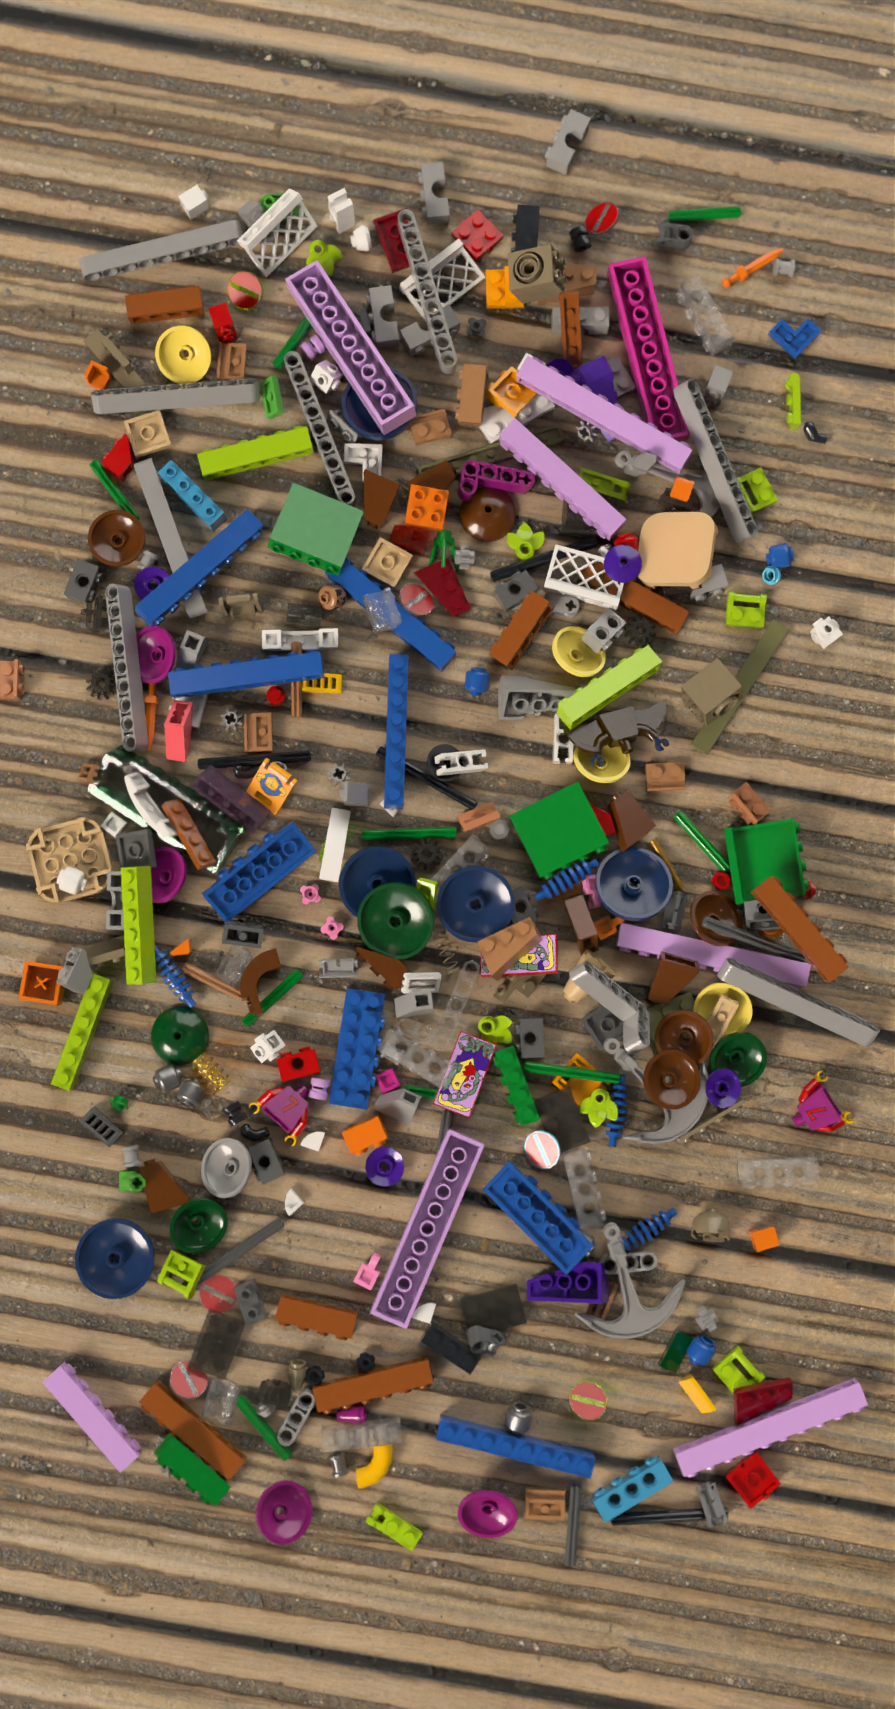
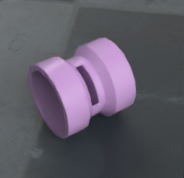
M313 335L310 341L299 345L309 361L313 360L316 354H321L325 351V347L317 335Z
M312 1077V1089L309 1091L308 1097L327 1100V1088L330 1087L331 1081Z

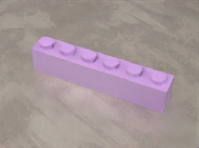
M63 1362L42 1383L121 1473L142 1452L139 1443L135 1439H131L127 1435L126 1428L114 1420L113 1413L101 1405V1399L88 1390V1384L76 1376L75 1369L70 1364Z

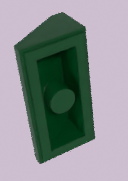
M675 1328L658 1365L676 1373L693 1337Z

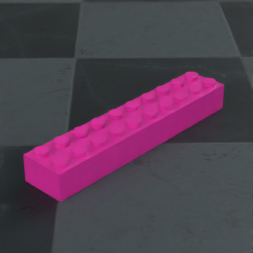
M646 256L609 264L607 277L636 386L643 420L645 423L650 422L654 424L657 430L662 433H670L676 441L687 442L690 433L673 393L674 388L678 386Z

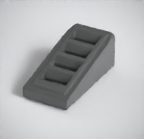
M96 1106L92 1107L79 1121L108 1147H111L123 1134ZM95 1114L97 1117L92 1123H90L89 1120ZM102 1120L103 1123L96 1129L94 1126ZM108 1125L109 1128L102 1134L100 1131ZM112 1130L115 1131V1133L108 1140L106 1136Z

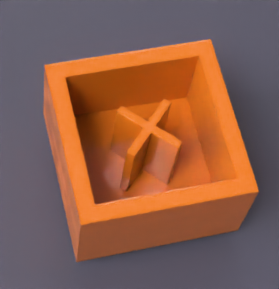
M411 484L404 525L442 532L449 491Z
M25 961L18 999L62 1005L65 987L59 985L56 981L58 973L63 966Z
M379 1114L342 1131L350 1154L356 1153L357 1156L367 1152L368 1147L372 1145L376 1148L385 1144V1139L388 1138V1133Z

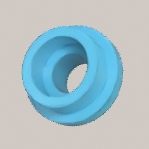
M768 566L763 571L762 578L767 584L774 585L779 582L781 572L777 567Z

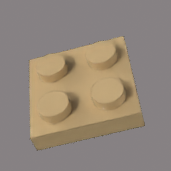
M160 410L124 421L136 458L172 447Z
M380 537L362 570L371 577L395 589L411 562L413 555Z

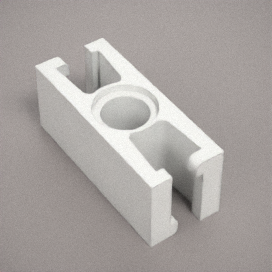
M345 188L327 196L330 219L332 222H336V229L339 234L355 226L353 203L350 198L347 199Z
M555 714L552 764H560V760L557 758L558 748L567 749L568 758H565L566 764H572L573 743L569 740L563 744L558 740V737L565 735L563 729H559L560 717Z
M486 750L441 753L435 756L436 764H439L441 760H449L451 767L446 769V765H442V768L437 770V776L481 772L487 769L488 763L473 765L472 757H486ZM459 759L463 760L464 767L459 764Z

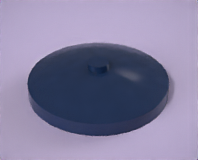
M390 368L414 404L415 411L417 412L418 402L413 384L404 374ZM350 383L344 391L342 398L344 417L348 425L364 438L371 440L394 438L403 433L414 420L412 418L386 435H383Z
M385 846L366 847L354 853L344 864L339 876V894L345 907L357 917L361 902L374 888L389 882H401L416 886L415 874L410 863L398 851Z
M629 847L624 852L618 849L610 853L602 861L596 874L595 888L600 902L610 913L624 920L642 921L658 915L666 907L672 894L673 880L669 868L659 856L643 848Z
M482 865L462 867L446 878L438 893L437 911L443 926L453 936L466 942L477 943L507 928L514 914L515 901L510 884L503 875L490 867Z
M122 1218L106 1219L92 1226L80 1239L75 1253L76 1271L81 1282L89 1291L106 1299H121L136 1293L149 1280L155 1264V1250L149 1235L138 1224Z

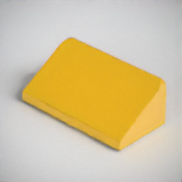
M687 1374L679 1381V1384L701 1413L716 1411L715 1405L692 1374Z

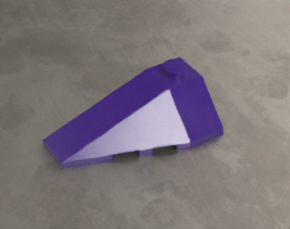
M605 356L578 367L568 375L578 385H585L592 390V393L596 395L601 394L608 399V402L613 405L617 404L616 397L618 395L617 390L615 391L614 375ZM600 429L609 443L616 439Z
M582 1262L577 1264L567 1275L560 1269L527 1280V1301L609 1302V1281L604 1265L598 1262Z

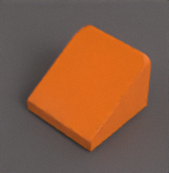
M676 476L670 497L687 502L695 482Z
M191 939L185 940L171 951L170 954L172 956L192 954Z

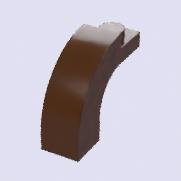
M276 948L256 956L247 965L241 978V1001L249 999L250 1002H247L250 1014H254V1017L262 1016L263 1014L256 991L259 980L266 974L281 970Z

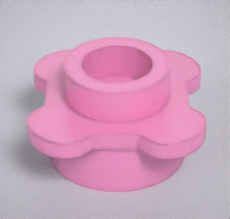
M317 884L301 887L300 891L303 895L302 902L307 905L309 902L318 903L321 900Z
M328 917L326 924L321 927V932L323 934L326 933L330 936V939L335 940L338 937L337 934L343 930L344 926L342 923L336 922L333 917Z

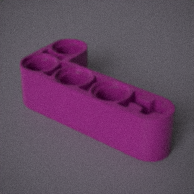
M468 460L464 463L460 472L457 495L461 500H471L477 485L526 494L531 490L535 477L528 471ZM470 469L474 474H468L466 470ZM484 473H489L492 478L486 477ZM503 477H508L510 482L505 481ZM463 487L470 488L471 492H466Z

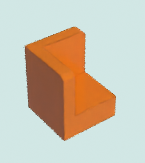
M91 360L83 377L87 385L103 390L107 389L113 376L109 368Z
M773 1226L761 1230L756 1228L748 1230L753 1248L757 1252L780 1245L775 1227Z

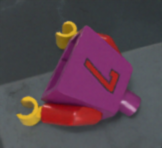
M821 1070L816 1072L814 1078L804 1086L798 1098L797 1109L800 1113L793 1116L792 1120L797 1127L807 1123L811 1130L817 1129L820 1132H833L844 1126L845 1123H853L854 1119L847 1120L846 1116L851 1112L844 1111L841 1113L823 1084L820 1085V1083L828 1079V1076L824 1077L823 1080L820 1079L819 1074L822 1072Z
M302 1084L295 1091L290 1086H287L285 1089L283 1087L269 1089L258 1098V1101L252 1102L249 1108L254 1104L257 1106L258 1109L253 1114L263 1110L288 1133L285 1142L288 1138L294 1139L291 1145L294 1146L297 1142V1137L300 1136L307 1125L308 1103L303 1098L309 1093V1090Z

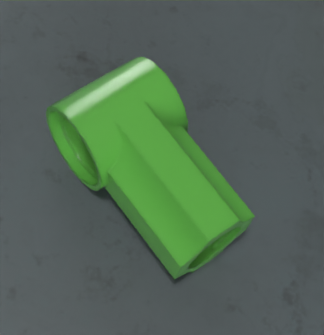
M137 1170L119 1171V1191L141 1192L142 1188L146 1186V1179H143L141 1174H137Z

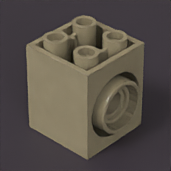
M551 244L508 253L509 290L522 304L559 296V293L565 292L567 287V280L564 276V269H566L564 257Z
M718 658L681 686L682 702L688 709L692 708L695 712V718L700 723L704 722L706 726L716 718L729 712L743 698L742 685Z

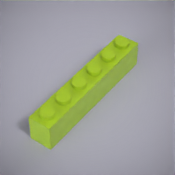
M297 426L290 431L285 432L281 430L275 432L274 435H261L254 440H241L238 444H225L214 450L205 449L198 453L197 456L205 481L311 455L314 452L307 426Z
M649 645L643 649L638 648L628 659L626 657L623 658L616 667L608 668L601 677L593 678L586 687H580L571 697L563 698L558 703L556 714L572 730L658 672L662 660Z
M151 866L121 868L126 983L127 985L154 983L157 980Z
M92 973V978L83 995L51 1085L68 1091L74 1090L112 988L113 979Z

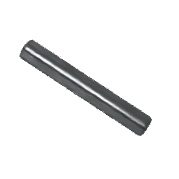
M577 1484L570 1485L565 1565L571 1567L576 1565L581 1496V1487Z

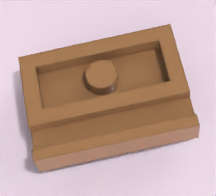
M219 342L217 381L245 379L247 344H224Z
M445 408L417 415L410 425L416 446L452 437Z
M244 713L245 752L273 751L272 713Z
M684 762L645 764L647 792L686 789Z
M525 1487V1519L564 1521L565 1489Z

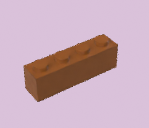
M189 285L180 289L173 287L165 291L151 290L148 293L142 294L134 292L125 296L127 317L131 325L205 315L200 286Z
M531 591L523 599L520 609L513 614L510 624L502 630V636L498 642L492 645L489 655L513 670L555 606L534 591Z
M281 1294L275 1321H279L278 1324L289 1327L292 1324L298 1326V1329L303 1331L313 1329L317 1330V1333L320 1335L328 1336L329 1333L336 1335L338 1339L347 1340L348 1338L352 1339L358 1312Z

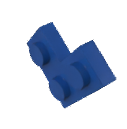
M809 318L796 331L781 319L768 335L796 359L822 330Z

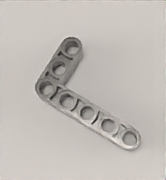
M585 960L569 972L571 980L578 987L623 1021V1045L630 1055H635L649 1046V1012L641 1002L589 961Z

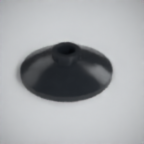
M437 745L429 752L427 757L429 772L435 779L442 782H450L460 776V774L437 776V770L442 768L440 763H435L434 757L441 753L459 752L452 745ZM459 759L461 766H463V760ZM441 760L445 763L446 769L451 768L449 760Z

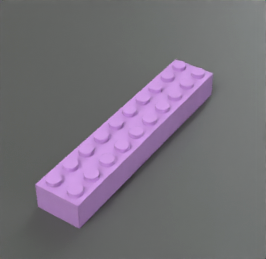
M318 260L287 277L285 281L289 292L383 435L416 416L414 404Z
M448 1127L372 1304L370 1314L407 1329L484 1148V1142Z

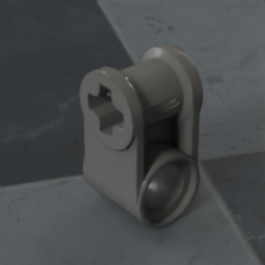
M662 222L658 225L659 237L656 240L657 246L687 249L691 245L693 230L690 226ZM683 235H684V236H686V237H688V238H687V239H682V238H680V236H683Z
M478 1325L472 1326L467 1330L470 1348L474 1353L493 1357L496 1354V1350L506 1343L503 1334L497 1330L487 1329Z

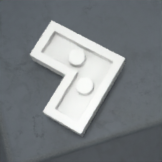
M345 443L344 464L363 465V472L367 469L382 476V444Z

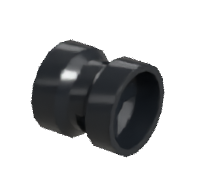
M586 226L575 227L569 232L570 239L574 242L573 249L575 252L586 251L592 246L590 238L587 237L588 230Z
M239 1101L222 1109L223 1114L229 1119L228 1124L230 1127L248 1118L246 1113L241 1111Z

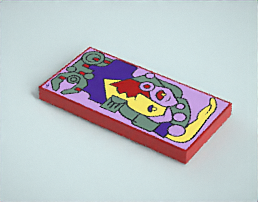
M540 935L542 941L526 956H522L515 963V966L511 969L509 968L502 976L557 974L558 935ZM481 952V977H492Z
M460 1031L433 1105L469 1118L497 1045Z

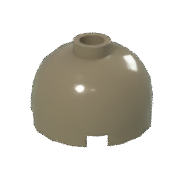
M706 1209V1212L695 1216L691 1227V1237L697 1239V1236H701L703 1241L725 1242V1238L729 1241V1221L724 1215L719 1214L718 1210Z

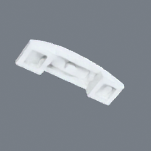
M338 628L319 629L317 631L262 630V649L291 651V643L295 641L302 643V651L338 648Z
M138 771L126 775L124 778L127 790L136 809L144 820L161 835L167 838L176 836L177 833L170 820L163 815L146 790L150 785L142 774Z
M332 808L319 879L333 882L339 881L351 812L349 810Z

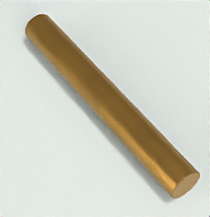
M655 838L650 841L657 856L669 868L677 890L684 889L685 886L657 839Z

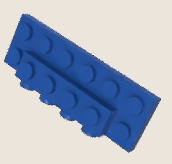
M293 821L279 832L267 833L262 838L263 842L261 844L252 845L247 850L248 854L245 857H237L232 862L233 866L230 869L224 868L217 874L216 882L202 893L203 897L223 920L231 921L316 852L315 848Z
M347 988L329 1104L367 1110L370 1088L375 1086L376 1081L373 1069L378 1067L379 1056H376V1050L381 1048L382 1037H379V1030L384 1029L385 1018L382 1017L385 994Z
M509 1161L483 1188V1191L567 1275L594 1245L581 1233L580 1223L574 1217L570 1219L565 1214L566 1209L560 1203L555 1204L551 1200L552 1195L546 1189L541 1190L537 1186L538 1181L532 1175H524Z

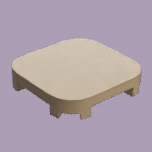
M661 512L650 516L644 522L640 534L638 553L642 560V568L638 575L640 580L653 589L656 586H690L692 589H696L708 578H711L715 539L718 536V528L713 519L708 514L702 512Z
M81 817L46 828H39L34 830L26 844V851L29 853L37 885L36 890L38 895L46 901L63 903L97 894L107 889V871L114 870L104 831L96 821ZM66 867H72L83 871L84 879L87 880L84 890H79L76 895L60 890L59 884H56L61 869L65 870Z

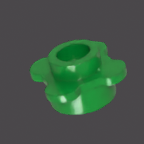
M114 1095L113 1099H109L112 1108L119 1111L129 1109L127 1107L128 1099L119 1095Z

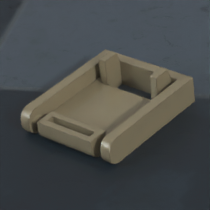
M258 593L226 596V598L219 597V606L225 616L234 618V615L250 613L255 616L256 613L263 612Z

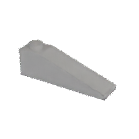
M501 675L498 689L499 720L524 719V716L532 714L538 716L541 715V712L549 710L555 712L557 711L558 703L565 697H571L578 688L522 676Z

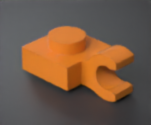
M607 915L595 921L594 926L600 941L618 932L615 926L626 920L619 917L611 919Z

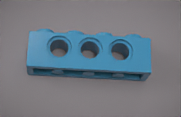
M172 460L158 472L161 480L213 532L227 519L224 512Z
M652 1456L639 1468L638 1466L631 1468L624 1477L613 1479L609 1486L605 1488L600 1487L595 1490L594 1495L591 1497L606 1523L674 1481L660 1456ZM647 1473L653 1474V1478L649 1481L643 1479ZM629 1484H636V1488L633 1491L626 1489ZM612 1494L619 1495L616 1501L609 1500Z

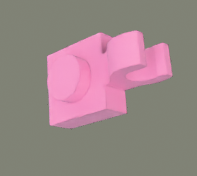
M585 875L586 879L582 881L583 894L589 895L587 907L588 909L601 907V902L595 888L596 875Z
M374 1252L368 1265L362 1263L353 1282L371 1290L380 1273L375 1267L381 1255Z

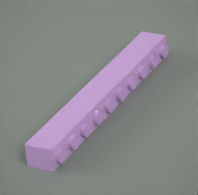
M527 356L516 374L517 382L639 452L657 455V462L678 474L681 473L692 454L689 444L683 441H676L670 433H662L657 430L654 424L641 421L638 415L627 413L621 405L616 403L613 405L608 402L605 396L592 393L589 387L578 385L572 377L567 375L564 377L559 374L556 368L543 365V362L536 357L531 358Z
M620 923L615 944L616 947H620L619 951L630 953L631 950L638 951V955L645 957L653 954L657 955L658 959L661 951L698 961L700 969H706V966L713 967L714 972H719L726 958H732L797 989L807 987L811 964L730 946H714L703 940Z
M853 1378L758 1415L738 1426L735 1424L673 1449L683 1476L693 1477L699 1473L698 1471L714 1469L717 1467V1464L722 1462H732L739 1455H750L757 1448H768L775 1441H786L793 1434H803L808 1432L811 1427L826 1425L829 1420L842 1419L847 1413L860 1412L868 1403L860 1383Z

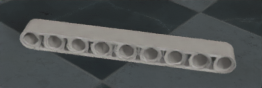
M404 209L398 214V229L440 369L445 374H451L456 370L457 356L415 216L411 210ZM403 220H409V221H411V222L408 223V224H405V223H403L402 221H403ZM409 237H414L416 240L409 241L407 239ZM420 255L421 257L419 259H415L412 256ZM424 272L426 275L421 277L418 273ZM424 290L432 291L430 294L423 293ZM430 307H435L437 310L435 312H431L428 309ZM435 325H441V326H442V328L439 329V330H437V329H435V328H433V327H434ZM441 342H445L448 345L446 347H440L438 344ZM451 360L453 364L446 365L444 361Z
M231 220L80 258L79 263L83 279L94 281L240 245L237 240L243 235L240 221Z
M290 351L284 357L285 367L337 500L343 502V497L350 496L352 500L343 503L354 507L356 504L354 491L302 359L297 352ZM293 360L298 362L296 365L289 364ZM298 377L304 378L302 382H296L295 380ZM305 394L311 395L309 399L305 400L302 398ZM311 411L318 412L314 417L309 416ZM318 428L325 430L321 434L315 432ZM325 445H330L331 449L328 451L322 450V447ZM331 462L338 463V466L335 468H330L329 464ZM338 479L345 481L342 485H337L335 482Z
M257 379L103 389L90 393L93 410L96 414L253 403L260 400Z
M689 379L674 388V397L730 532L737 543H742L757 535V527L699 386L695 380Z
M152 458L135 463L134 468L171 570L174 573L189 558ZM199 588L193 591L194 594L189 600H183L190 619L208 613Z
M109 584L106 588L105 596L123 747L126 751L144 752L149 746L131 591L127 586Z
M726 958L717 973L718 978L725 983L740 988L749 994L865 1047H870L880 1032V1029L875 1024L732 958Z

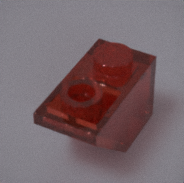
M394 525L388 542L424 555L430 539V531L412 525Z

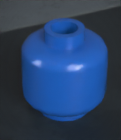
M786 543L770 546L769 553L765 554L767 565H772L778 569L790 567L792 561H794L792 546L789 547Z
M471 667V670L467 671L465 675V689L469 690L471 695L481 696L482 692H486L489 689L490 674L484 668Z
M706 1335L695 1336L687 1348L690 1362L696 1366L708 1365L716 1352L714 1341Z

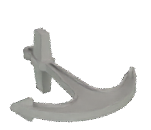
M621 451L616 455L615 463L621 468L625 467L624 474L636 477L640 474L651 473L673 483L676 476L694 481L692 491L698 495L701 503L698 512L706 513L712 517L718 511L720 505L706 473L704 475H696L681 471L678 474L667 467L655 465L657 455L648 452L640 455L636 454L632 458L627 451Z
M615 1038L606 1039L603 1045L605 1051L613 1054L614 1060L624 1070L632 1071L643 1084L644 1071L638 1067L636 1058L630 1055L625 1048H620V1043ZM611 1042L615 1043V1047L613 1049L609 1048V1044ZM705 1062L698 1066L700 1088L697 1096L689 1105L674 1110L663 1108L665 1120L660 1128L623 1136V1139L639 1143L660 1144L675 1140L687 1133L698 1122L707 1104L708 1098L705 1093V1083L708 1074Z
M607 1223L603 1228V1232L608 1239L606 1243L610 1257L616 1261L624 1310L621 1316L612 1321H606L593 1315L578 1312L575 1313V1316L594 1331L607 1337L618 1339L639 1337L654 1331L672 1315L681 1298L685 1280L679 1281L657 1307L648 1308L641 1305L626 1267L628 1266L626 1261L627 1254L623 1240L619 1237L620 1229L616 1223Z

